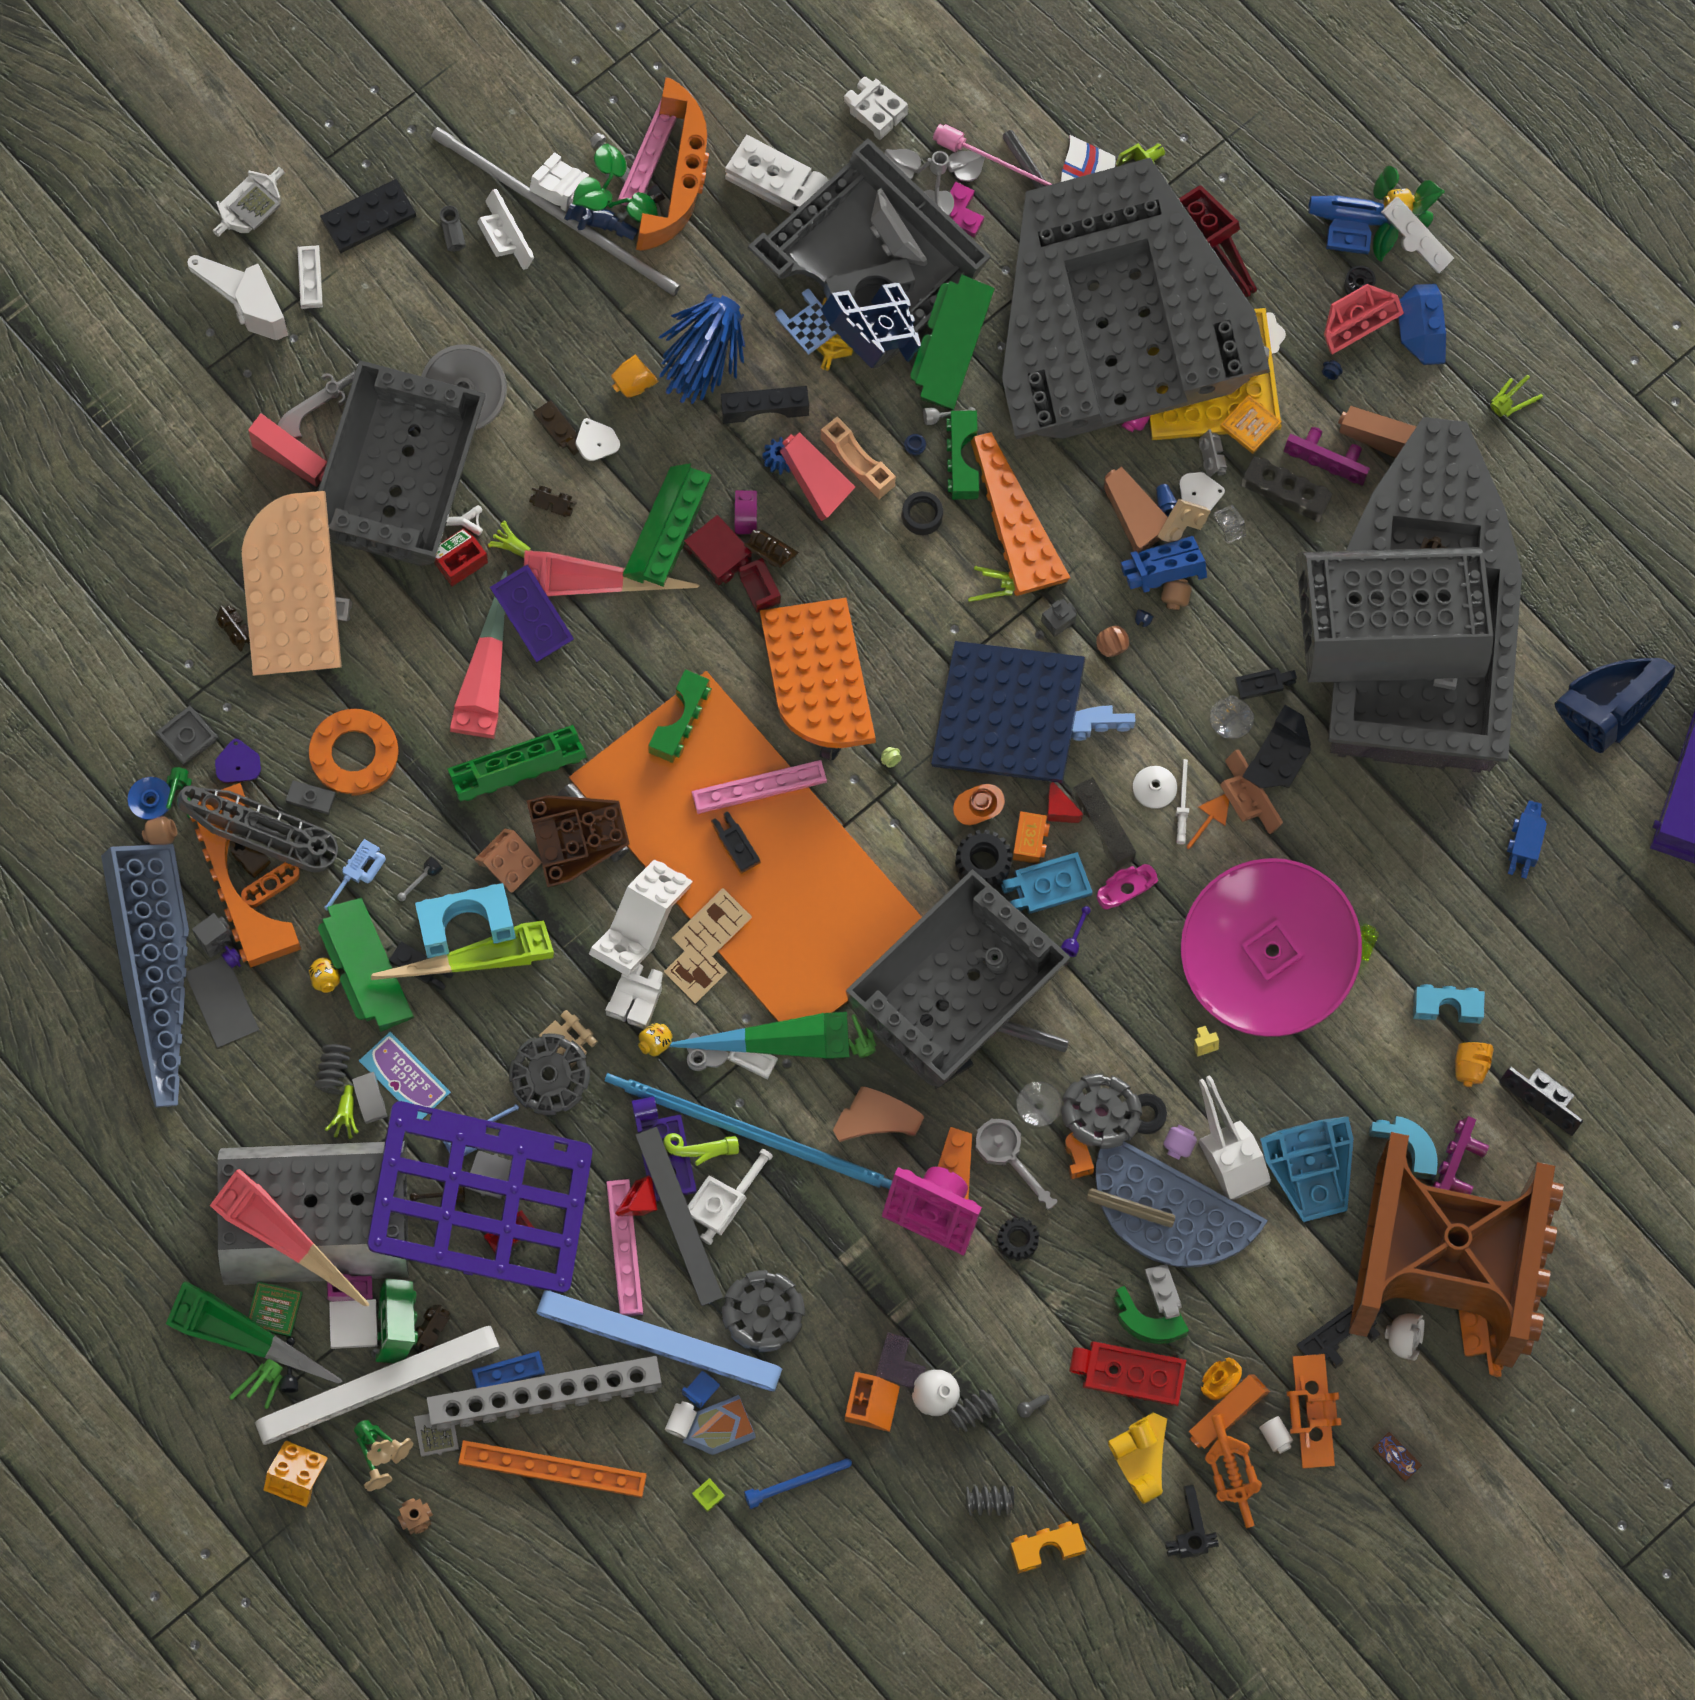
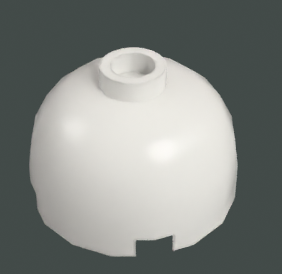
M1405 1313L1396 1317L1391 1326H1387L1385 1339H1389V1347L1398 1357L1413 1361L1417 1359L1420 1351L1416 1350V1347L1419 1345V1342L1422 1344L1425 1322L1422 1319L1423 1315Z
M929 1370L920 1374L915 1380L912 1398L915 1406L922 1413L931 1416H942L948 1413L951 1408L953 1409L958 1403L960 1388L956 1379L950 1373L943 1370Z

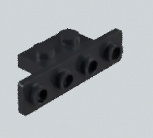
M1509 1067L1500 1079V1084L1570 1136H1573L1583 1123L1580 1117L1566 1108L1574 1094L1539 1068L1528 1080L1514 1068Z

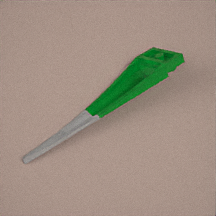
M187 1281L182 1283L166 1322L168 1326L186 1335L271 1359L335 1383L343 1382L339 1377L209 1291H204Z

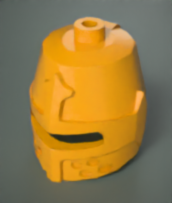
M636 354L623 362L611 375L615 382L612 385L616 392L621 391L627 398L645 392L644 389L650 388L659 382Z
M1479 1042L1458 1044L1455 1074L1456 1079L1463 1082V1086L1472 1087V1084L1483 1083L1491 1067L1493 1046Z

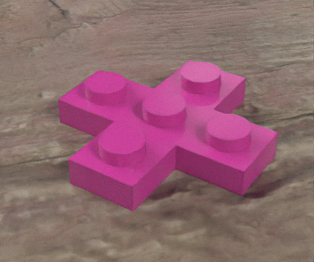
M955 182L950 191L954 199V207L949 217L968 235L975 238L984 221V216L967 209L975 190Z

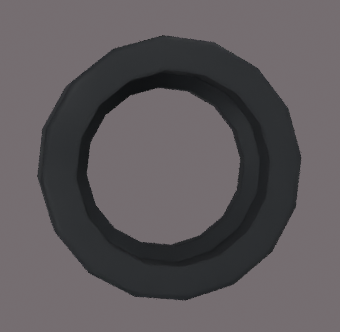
M920 491L907 497L903 503L902 520L904 526L910 532L916 535H928L936 531L941 525L943 506L937 496L930 492ZM917 503H928L935 510V518L930 523L918 524L910 517L911 507Z

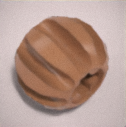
M1111 626L1098 634L1096 643L1101 654L1106 657H1114L1127 650L1130 640L1123 628Z

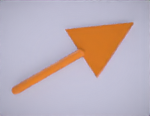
M1226 794L1198 807L1210 816L1189 842L1187 849L1193 846L1213 818L1222 825H1226L1229 799Z

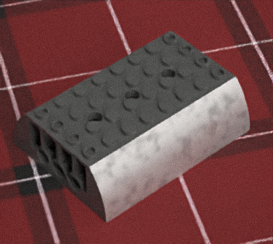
M403 1141L400 1157L407 1159V1143ZM385 1142L220 1149L218 1154V1194L234 1172L240 1169L271 1196L342 1274L372 1276V1279L409 1277L408 1260L374 1253L367 1246ZM397 1172L393 1197L408 1200L407 1174ZM354 1195H362L364 1202L361 1205L355 1206L351 1203ZM310 1196L318 1199L316 1206L312 1208L305 1206V1200ZM390 1212L386 1237L408 1242V1215ZM218 1214V1257L224 1285L257 1284V1282L326 1281L285 1254L226 1221Z

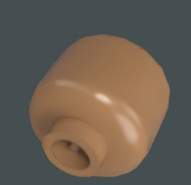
M1185 579L1166 582L1163 585L1161 600L1167 604L1166 608L1179 611L1180 607H1185L1189 604L1192 587L1188 584V580Z
M161 816L148 820L145 823L142 836L145 843L150 845H167L175 840L177 828L172 819Z

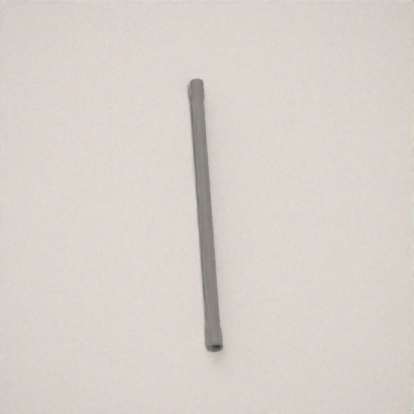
M437 127L433 131L431 137L475 164L656 283L672 296H675L679 291L680 285L660 274L586 225L585 229L578 230L579 222L572 219L568 221L564 219L566 211L531 192L528 186L457 141L443 129Z

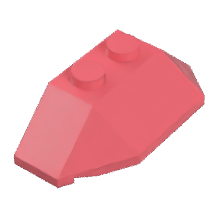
M1366 284L1331 304L1324 332L1330 353L1333 355L1403 315L1404 312L1398 295Z

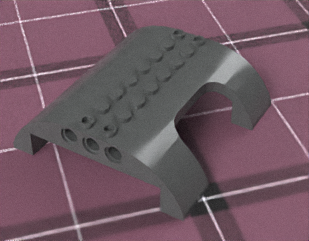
M867 138L853 151L847 165L768 236L763 232L748 246V249L779 279L795 274L806 275L816 280L823 288L825 280L832 275L840 276L848 274L855 269L863 270L874 264L882 265L889 263L893 260V257L885 254L881 247L884 244L881 238L878 237L876 239L870 230L877 190L882 188L927 259V265L925 266L909 263L915 278V284L912 291L905 292L911 305L909 307L910 315H913L915 320L913 327L919 335L928 327V321L940 286L943 283L949 284V281L958 284L961 274L975 279L991 256ZM866 286L860 289L854 296L858 307L872 306L871 300L881 287ZM899 348L886 350L874 368H878L900 352Z

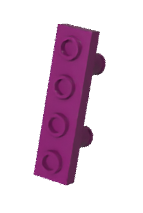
M1311 427L1305 440L1290 433L1283 452L1288 453L1292 457L1300 458L1313 466L1323 468L1331 474L1346 478L1352 483L1363 486L1370 468L1357 463L1362 451L1360 446L1351 444L1344 457L1317 445L1322 435V431L1317 427Z
M1467 1116L1457 1122L1454 1133H1456L1454 1141L1451 1140L1447 1146L1446 1153H1448V1156L1438 1169L1440 1174L1438 1182L1435 1181L1432 1187L1471 1194L1473 1186L1456 1179L1455 1174L1465 1150L1483 1158L1489 1149V1145L1471 1137L1476 1119Z

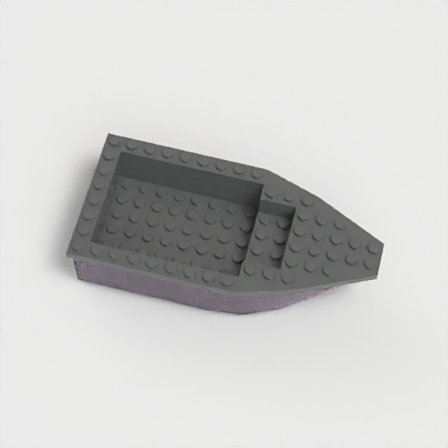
M1423 417L1372 493L1346 551L1419 549L1424 537L1432 539L1434 536L1439 537L1442 545L1447 548H1480L1484 552L1493 628V646L1489 668L1485 677L1458 678L1455 690L1433 686L1434 679L1333 682L1328 742H1331L1330 753L1337 754V757L1350 755L1373 758V761L1443 769L1445 767L1472 769V772L1481 773L1482 770L1491 771L1499 761L1507 762L1509 758L1522 569L1505 507L1468 423L1465 421ZM1438 594V598L1440 601H1449V597L1447 596V594ZM1372 595L1371 600L1375 598L1378 599L1379 596ZM1415 595L1417 601L1422 603L1427 601L1425 595ZM1357 596L1349 597V601L1352 604L1360 601Z

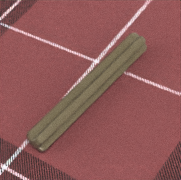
M1093 1188L1088 1192L1087 1201L1166 1227L1171 1228L1174 1225L1175 1215Z

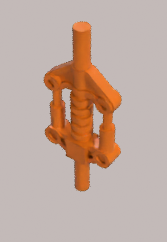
M1213 1415L1211 1417L1218 1439L1207 1453L1205 1460L1208 1464H1211L1213 1469V1479L1218 1491L1216 1497L1221 1502H1238L1245 1527H1253L1255 1524L1247 1499L1254 1493L1259 1492L1262 1483L1257 1479L1254 1466H1251L1248 1456L1250 1447L1247 1443L1227 1436L1221 1415ZM1232 1453L1243 1456L1249 1483L1242 1484L1243 1480L1240 1478V1472H1238L1239 1467L1236 1466L1237 1461L1234 1460L1235 1454ZM1220 1456H1224L1223 1462H1226L1224 1465L1227 1468V1474H1229L1228 1478L1231 1480L1230 1484L1233 1486L1231 1488H1225L1222 1475L1219 1474L1216 1461Z

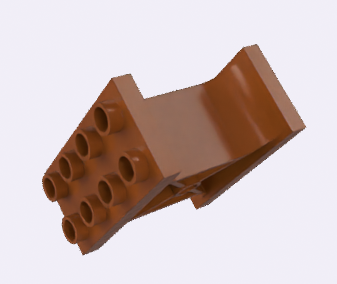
M1391 1132L1377 1163L1349 1333L1367 1337L1381 1304L1392 1298H1405L1472 1312L1485 1318L1495 1332L1497 1349L1494 1364L1512 1368L1520 1354H1531L1534 1341H1539L1542 1331L1544 1314L1536 1312L1541 1297L1545 1298L1549 1286L1550 1270L1543 1268L1546 1263L1547 1254H1552L1557 1227L1550 1225L1554 1211H1558L1560 1208L1564 1189L1563 1184L1553 1182L1555 1166L1537 1162L1518 1199L1498 1201L1427 1186L1418 1181L1411 1173L1406 1159L1409 1135Z

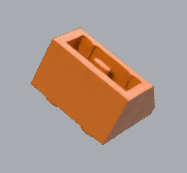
M855 1372L845 1414V1422L890 1432L900 1386L877 1376Z

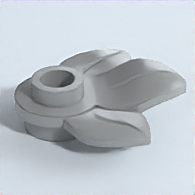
M692 1033L688 1039L697 1038L700 1036L696 1033ZM687 1048L689 1052L687 1064L694 1071H702L707 1067L715 1068L721 1066L729 1057V1053L726 1051ZM697 1058L702 1059L701 1063H695L694 1061Z

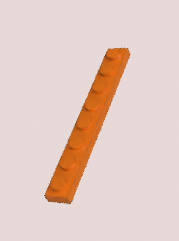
M463 1440L459 1458V1465L639 1498L643 1497L647 1477L646 1473Z

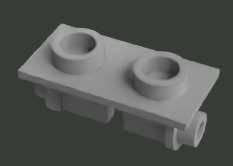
M1209 429L1199 438V448L1202 451L1204 460L1203 466L1209 477L1216 472L1218 475H1224L1227 470L1224 455H1217V453L1223 452L1221 437L1217 433H1211V429Z

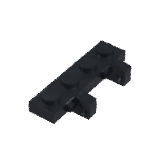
M1353 1304L1296 1345L1303 1356L1325 1354V1361L1328 1359L1335 1369L1343 1364L1344 1360L1336 1350L1339 1349L1338 1345L1353 1335L1349 1333ZM1380 1306V1310L1376 1317H1378L1380 1314L1384 1312L1382 1306ZM1376 1320L1367 1335L1371 1343L1378 1339L1380 1335L1374 1327L1377 1324Z

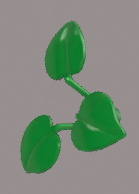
M604 144L599 147L594 154V163L602 173L609 174V177L602 188L595 178L586 177L582 179L575 189L572 204L594 211H601L607 206L612 208L615 205L628 202L626 211L634 220L640 223L642 213L658 216L655 202L644 193L637 192L632 196V199L624 198L612 202V193L606 190L611 182L613 175L622 177L625 174L627 165L624 156L614 146Z
M1386 166L1377 178L1373 192L1378 200H1383L1388 192L1398 184L1399 174L1396 168ZM1430 180L1424 181L1417 188L1414 195L1415 201L1413 202V214L1426 228L1433 221V213L1428 211V209L1445 192ZM1382 224L1373 238V251L1376 258L1381 262L1398 238V230L1392 224Z

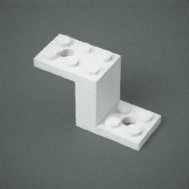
M653 860L627 887L610 929L592 946L589 955L629 976L655 948L672 906L687 892L693 881L686 878L684 874L670 869L666 864Z

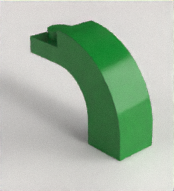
M1125 1286L1116 1289V1297L1113 1299L1117 1308L1123 1310L1118 1315L1117 1320L1133 1337L1147 1343L1166 1344L1188 1335L1189 1329L1181 1314L1170 1319L1165 1317L1158 1319L1149 1318L1138 1311Z

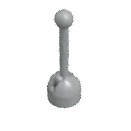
M931 407L923 409L925 425L936 424L940 417L951 415V412L939 413L937 409ZM970 407V408H968V410H960V411H976V410H975V408Z

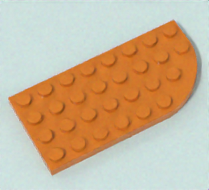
M840 598L760 610L778 711L787 727L802 739L823 747L847 748L876 743L847 599Z

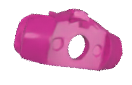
M1144 864L1136 869L1134 866H1131L1127 869L1118 870L1106 881V885L1098 890L1097 900L1099 905L1103 909H1110L1125 903L1158 882L1157 874L1152 866ZM1124 884H1131L1134 887V891L1130 894H1125L1121 891V887Z

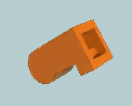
M1073 1132L1065 1140V1150L1071 1155L1073 1165L1069 1166L1071 1180L1091 1175L1094 1172V1166L1087 1145L1072 1136Z

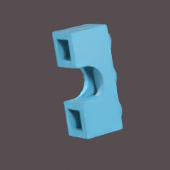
M1429 984L1420 985L1414 992L1413 1019L1436 1020L1439 1015V1006L1450 1004L1458 1011V1022L1481 1024L1484 1018L1485 991H1479L1477 988L1457 990L1453 986L1434 988L1433 985Z

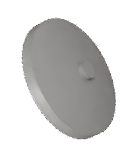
M462 344L441 350L430 359L421 376L486 393L476 430L490 424L498 416L506 400L507 382L502 367L491 354L476 346Z

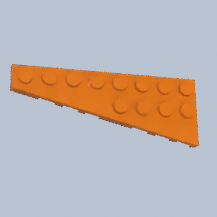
M992 432L974 436L971 440L976 462L979 463L982 470V483L986 484L988 491L986 497L992 505L993 511L991 514L998 539L1001 540L1005 552L1003 556L1004 560L1008 561L1010 568L1008 574L1010 579H1013L1015 586L1014 594L1019 596L1067 582L1070 576Z

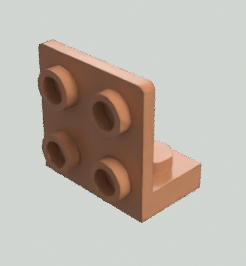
M506 828L474 859L479 866L488 868L511 893L542 863L514 830Z

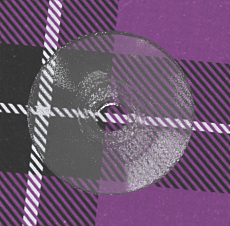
M1033 1082L1026 1085L1020 1091L1017 1097V1110L1025 1122L1034 1126H1046L1054 1122L1060 1115L1062 1099L1057 1089L1045 1082ZM1041 1103L1043 1108L1036 1109L1035 1104Z

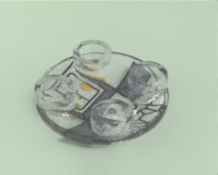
M1232 695L1219 700L1211 709V726L1219 735L1225 738L1236 739L1243 737L1252 728L1254 714L1250 707L1236 696Z

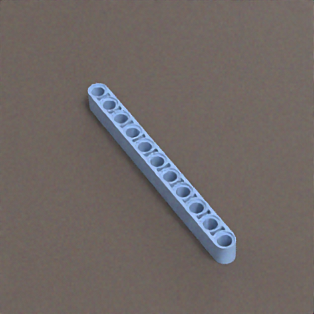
M543 1291L536 1311L542 1317L768 1391L776 1390L782 1372L781 1367L551 1291Z

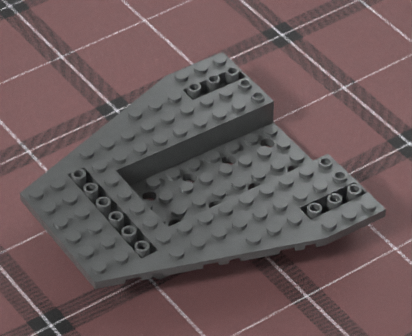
M1151 158L1026 191L1002 375L1016 440L1036 434L1038 436L1064 439L1232 394L1249 381V378L1270 372L1255 310ZM1133 272L1141 273L1140 278L1136 280L1131 279L1130 275ZM1092 283L1100 285L1095 291L1088 289ZM1142 310H1149L1150 314L1147 317L1142 318L1139 316ZM1100 321L1108 322V326L1104 329L1097 327ZM1151 348H1158L1159 352L1157 355L1151 356L1148 354ZM1109 359L1117 360V364L1113 367H1108L1106 362ZM1160 386L1168 387L1166 393H1157V389ZM1125 397L1126 402L1123 405H1116V399Z

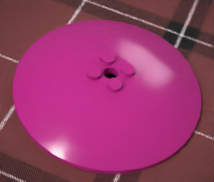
M1278 858L1248 861L1228 869L1212 880L1201 891L1190 908L1181 939V958L1185 976L1191 990L1202 1006L1213 1017L1232 1029L1263 1037H1280L1296 1034L1314 1027L1329 1017L1350 993L1356 981L1362 957V937L1358 919L1351 903L1342 890L1320 871L1300 862ZM1270 945H1276L1279 948V953L1274 957L1266 953Z

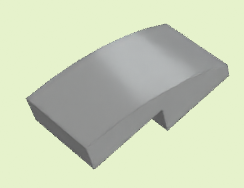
M374 1072L352 1079L365 1123L368 1124L387 1117L384 1101Z

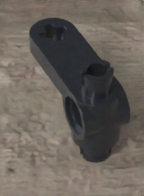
M1193 1484L1183 1487L1192 1531L1176 1535L1175 1541L1165 1542V1548L1168 1549V1557L1179 1554L1180 1559L1194 1558L1207 1554L1208 1548L1219 1547L1218 1539L1216 1540V1532L1205 1534ZM1197 1539L1200 1542V1548H1190L1188 1540Z

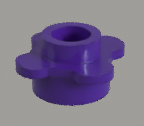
M225 946L226 951L221 956L231 968L236 965L241 967L239 962L241 957L234 948L230 950Z

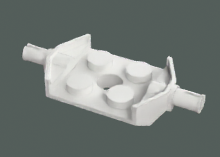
M278 167L271 175L248 171L249 176L221 203L219 201L216 202L222 220L213 229L214 234H217L219 237L226 229H232L239 233H249L252 228L244 221H240L239 217L229 209V206L254 182L265 191H269L270 195L280 203L281 198L276 187V181L285 174L283 169Z

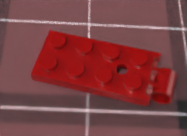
M1094 1341L1090 1345L1091 1351L1084 1348H1073L1069 1372L1086 1375L1083 1388L1173 1406L1179 1405L1186 1366L1185 1359ZM1111 1366L1118 1368L1116 1374L1110 1373L1109 1368Z

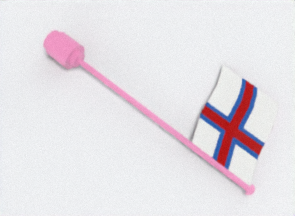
M939 124L934 133L933 140L937 141L938 145L953 152H956L958 149L962 150L965 147L1045 186L1052 185L1045 180L966 144L964 133L953 127ZM1070 135L1069 151L1062 169L1061 182L1114 168L1115 156Z

